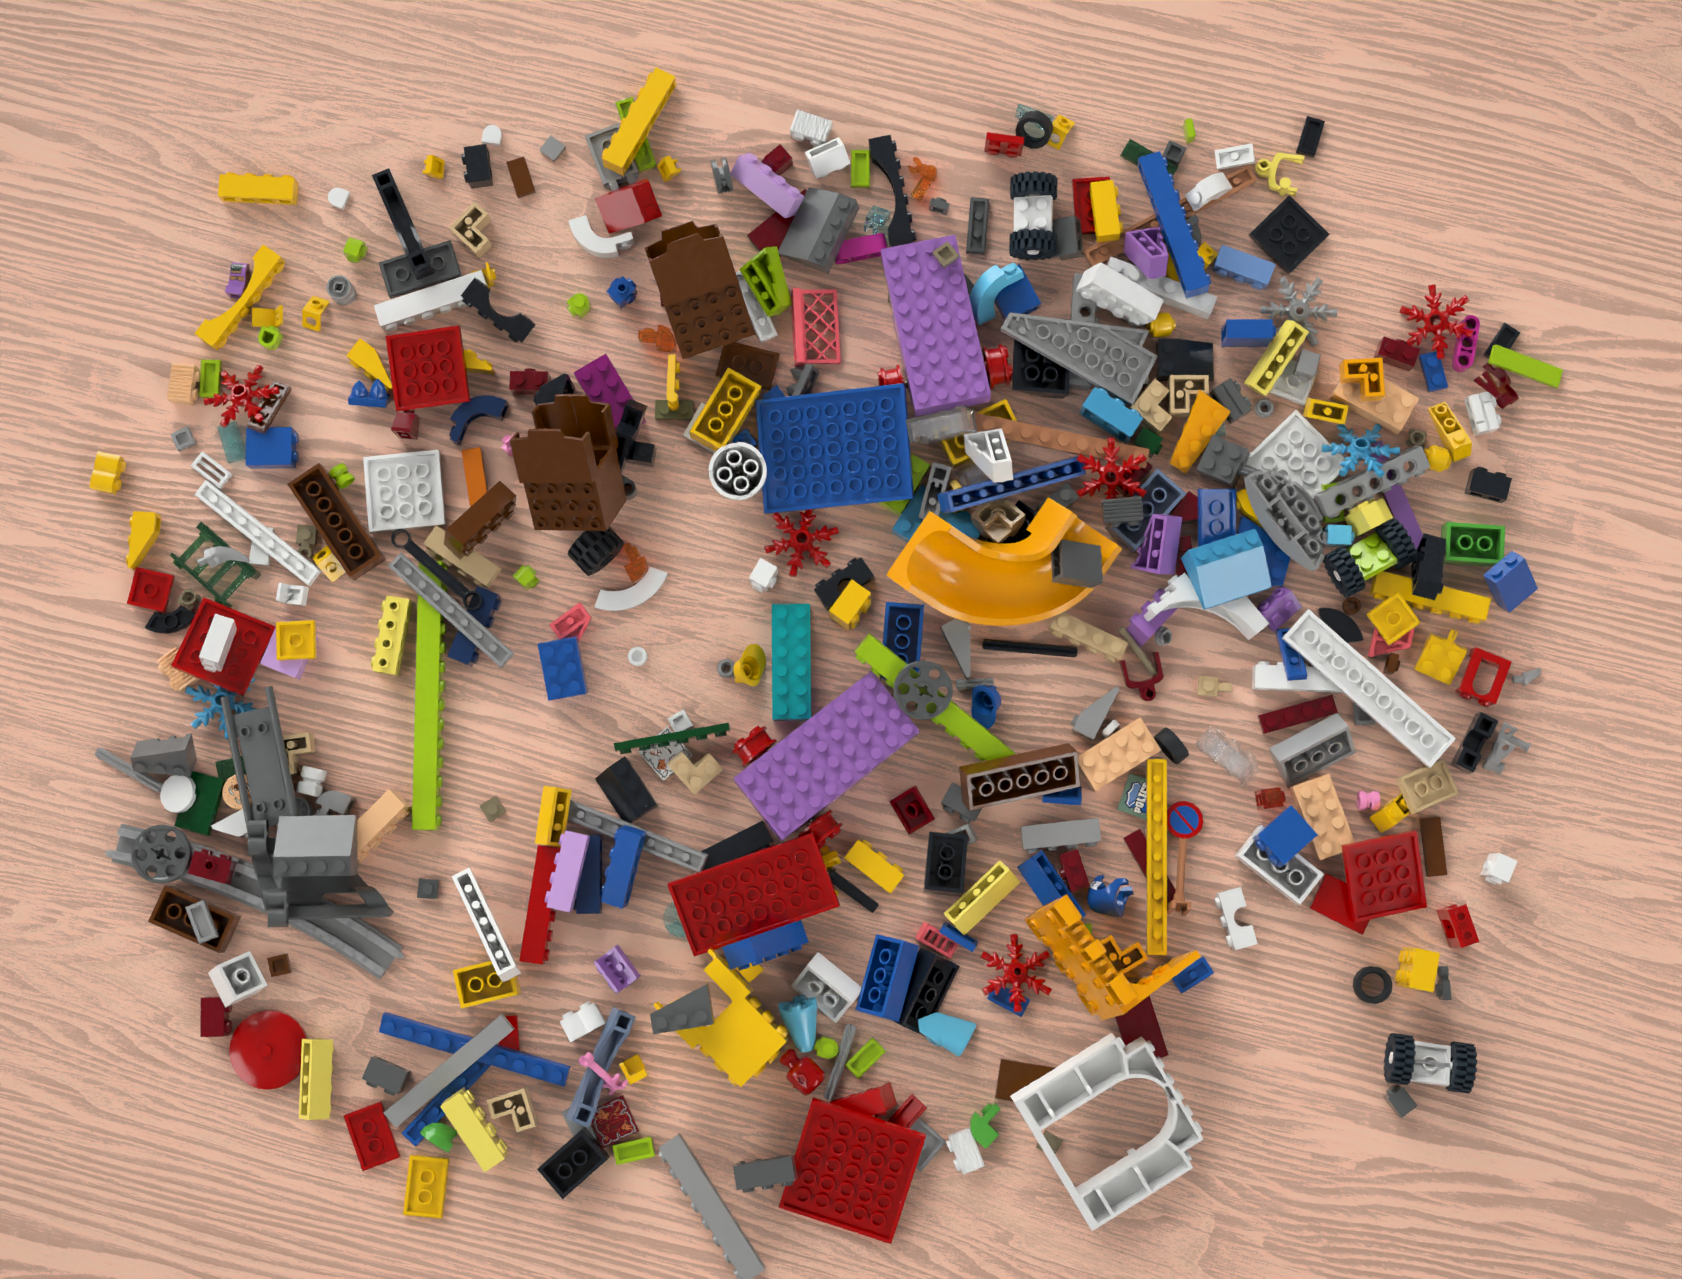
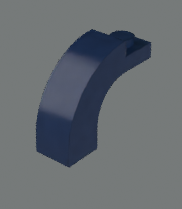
M482 395L470 398L471 402H463L450 418L456 424L450 430V440L460 446L468 426L479 417H491L503 421L509 406L507 400L496 396Z

